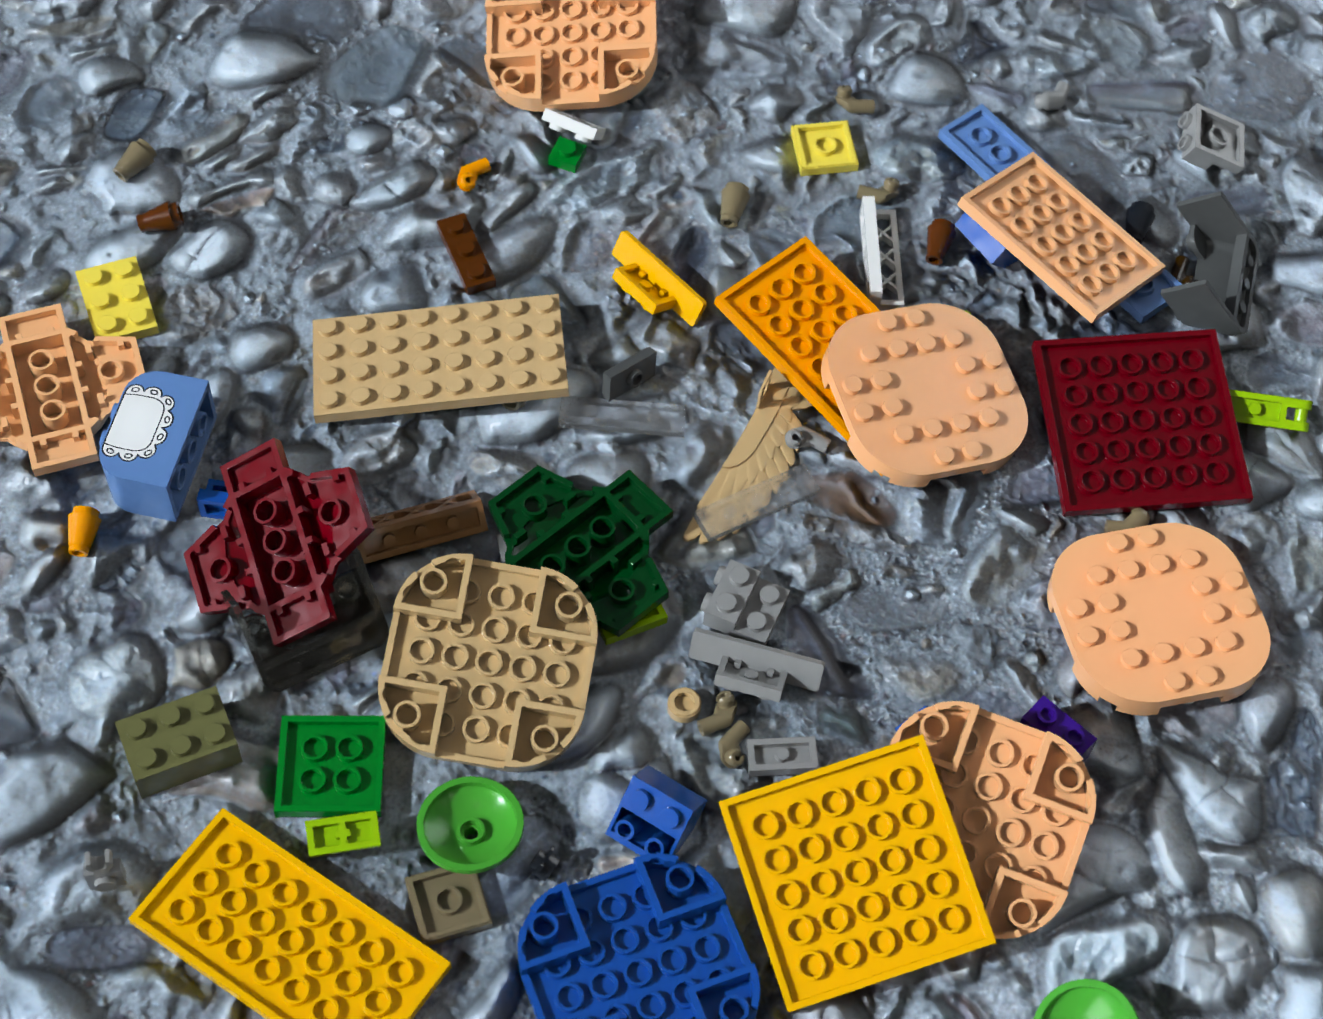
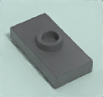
M647 347L604 371L602 397L610 402L655 376L657 352L651 347Z

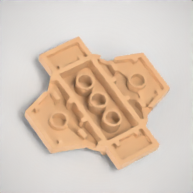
M61 303L0 317V331L3 343L0 345V442H9L13 446L28 451L31 468L35 477L100 461L94 435L100 430L107 418L111 416L112 407L115 403H119L127 384L135 377L145 373L136 337L95 336L93 340H86L78 335V331L67 328Z

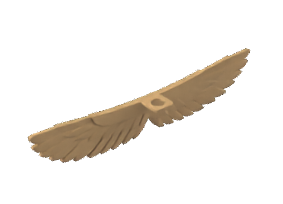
M774 367L773 372L769 369L759 390L756 409L736 446L698 503L696 512L684 532L683 541L690 542L700 536L699 544H706L713 540L716 534L717 541H721L729 534L731 529L733 534H737L744 526L746 520L751 525L756 520L760 509L766 511L770 503L771 493L776 496L781 490L782 482L786 481L789 475V466L793 467L795 463L794 451L798 453L799 449L788 447L785 443V435L789 430L802 426L800 420L792 411L813 407V405L776 367Z

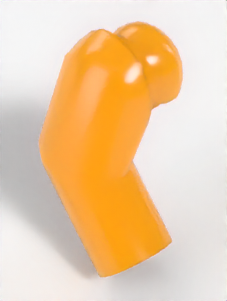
M484 157L460 168L457 185L461 190L471 191L476 185L477 177L491 171L488 159Z

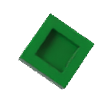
M560 136L548 156V165L576 173L587 153V145Z

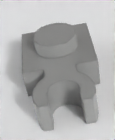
M104 849L105 854L102 856H92L90 852L84 853V878L90 890L107 892L116 889L117 886L127 885L126 870L120 858H113L111 849Z

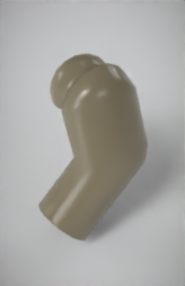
M840 85L837 88L836 102L846 111L856 114H874V99H856L852 96V88L848 85Z
M1135 508L1124 521L1107 519L1104 533L1146 526L1149 524L1150 516L1145 509Z

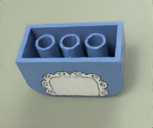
M151 371L132 379L125 387L119 403L113 405L110 416L111 422L108 429H104L100 436L99 459L112 498L121 509L130 513L177 522L217 419L209 380L163 371Z

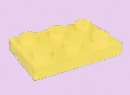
M136 256L75 271L94 337L125 336L140 339L159 334L158 325Z

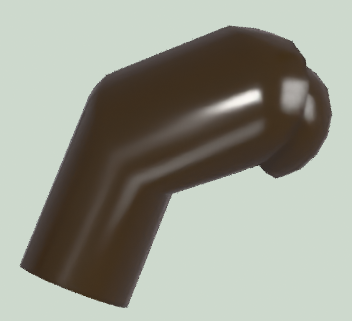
M1183 255L1176 257L1170 274L1181 284L1198 281L1197 279L1192 281L1194 276L1186 275L1190 260Z

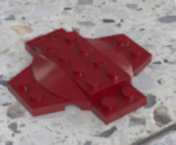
M272 438L220 466L228 492V498L223 505V508L227 509L224 520L218 526L212 525L183 553L200 613L214 615L253 610L258 614L265 615L273 644L280 648L337 620L330 593L335 591L332 582L337 573L338 566L375 530L356 471L350 467L312 472L310 476H307L289 467L282 442L276 438Z

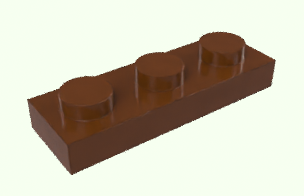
M461 213L436 221L437 230L467 296L496 287V279L466 214Z

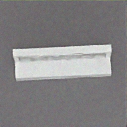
M863 196L859 216L866 297L879 310L902 308L905 303L896 210L876 209L875 196ZM877 220H889L890 225L882 231L877 227ZM882 240L892 247L886 254L879 250V242ZM883 264L894 271L888 278L881 274V266ZM887 288L896 295V300H881L883 290Z

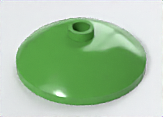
M461 777L440 785L424 800L417 816V836L426 856L441 868L460 874L482 873L501 865L516 851L524 831L523 812L515 795L499 782L484 777ZM470 834L477 835L475 839L466 838Z
M1078 979L1066 982L1051 991L1039 1005L1034 1019H1139L1132 1003L1115 987L1094 979Z

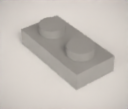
M815 736L746 740L749 777L803 774L819 768Z

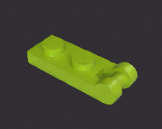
M1229 389L1237 423L1308 433L1310 423H1307L1308 411H1312L1313 401ZM1287 408L1296 409L1294 420L1286 419Z

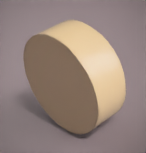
M682 687L675 689L668 697V714L679 723L692 722L697 719L701 712V698L691 688Z

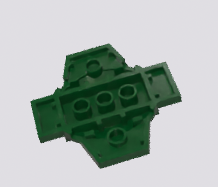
M537 465L488 501L490 513L507 546L505 564L541 570L542 566L566 575L579 586V589L589 603L591 602L598 627L620 637L669 598V590L652 557L650 558L648 554L649 535L673 518V510L630 469L607 487L592 486V490L581 491L573 487L572 481Z

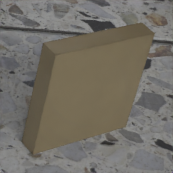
M440 867L404 878L421 942L426 946L493 928V922L478 873L460 874Z

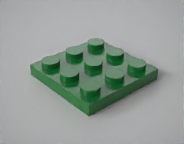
M282 715L274 801L275 817H335L377 810L378 817H382L387 728L384 716Z

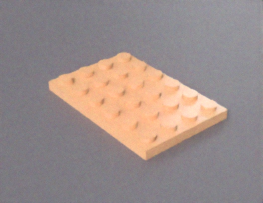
M1031 152L966 193L957 204L969 217L984 228L1091 324L1160 275L1166 267L1165 264L1035 152Z

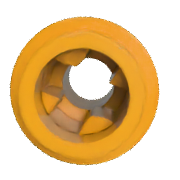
M75 506L72 513L68 514L69 554L77 557L88 556L102 521L99 518L100 512L97 509L89 506Z

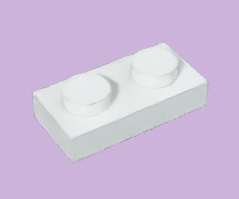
M545 108L542 120L550 122L549 127L562 133H565L566 130L576 133V139L590 144L592 140H603L606 131L605 128L555 108Z

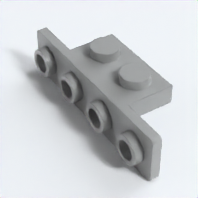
M701 628L694 629L689 650L690 658L719 666L715 675L714 685L724 687L729 691H738L757 696L762 700L780 702L785 684L815 692L818 691L825 667V662L822 660Z

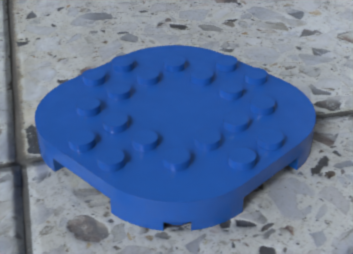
M647 854L634 857L633 863L569 886L565 881L542 894L530 907V912L523 926H521L518 936L519 972L536 1019H755L760 1000L758 971L755 963L752 964L726 904L727 897L716 879L701 866L697 865L695 867L678 860L679 856Z

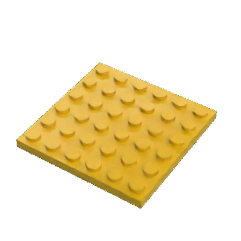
M923 734L718 802L788 1013L997 943Z

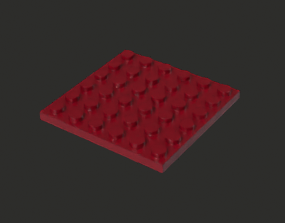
M1216 329L1033 341L1031 348L1063 517L1131 512L1135 508H1143L1146 511L1247 504L1253 500L1254 497Z

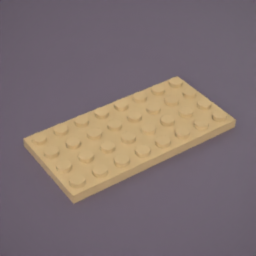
M559 294L312 320L313 414L316 424L569 396Z

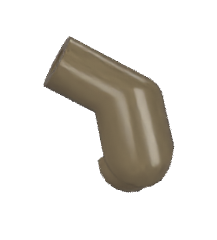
M888 177L884 181V186L879 188L860 184L856 199L862 200L863 196H875V203L883 204L898 195L900 183L897 179Z
M720 692L716 696L717 703L713 715L697 721L698 729L703 737L727 728L733 723L738 706L732 692Z
M738 720L718 742L721 761L726 767L735 769L743 764L745 755L741 753L740 743L751 732L749 726L741 720Z

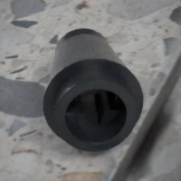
M1135 201L1126 210L1125 231L1140 244H1142L1155 220L1154 207L1144 201Z

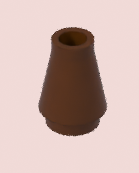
M167 201L136 216L141 233L147 231L178 230V226L184 225V217L178 202L171 203Z
M935 219L927 227V254L925 260L929 264H943L944 257L956 237L955 225L951 221Z

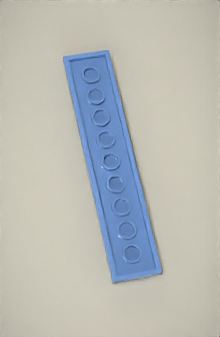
M980 104L939 130L938 138L985 181L1031 152H1035L983 104ZM1164 268L1160 275L1119 305L1142 324L1168 306L1161 296V289L1182 284Z

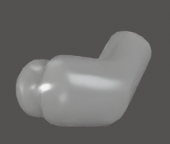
M1058 82L1054 91H1047L1036 95L1034 99L1035 107L1039 110L1061 109L1067 99L1070 85L1067 82Z
M807 426L791 429L785 435V443L792 449L811 446L825 453L831 442L830 438Z

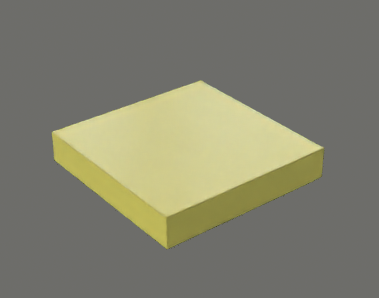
M848 120L791 125L790 133L801 176L858 171L859 163Z

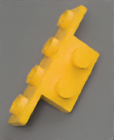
M622 231L612 251V255L624 266L616 268L611 278L621 286L623 291L638 301L644 310L652 315L673 309L690 326L697 325L707 306V301L629 231Z

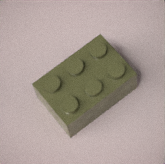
M216 686L115 721L130 769L142 799L243 762L238 743Z

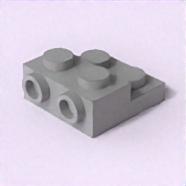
M1198 103L1188 112H1184L1181 115L1178 127L1183 129V135L1178 141L1177 149L1182 151V160L1204 170H1207L1212 164L1235 174L1244 169L1245 124Z
M730 559L727 567L720 566L715 575L713 584L717 585L714 593L707 592L700 607V610L704 611L703 625L732 637L766 646L789 598L790 590L761 579V571Z

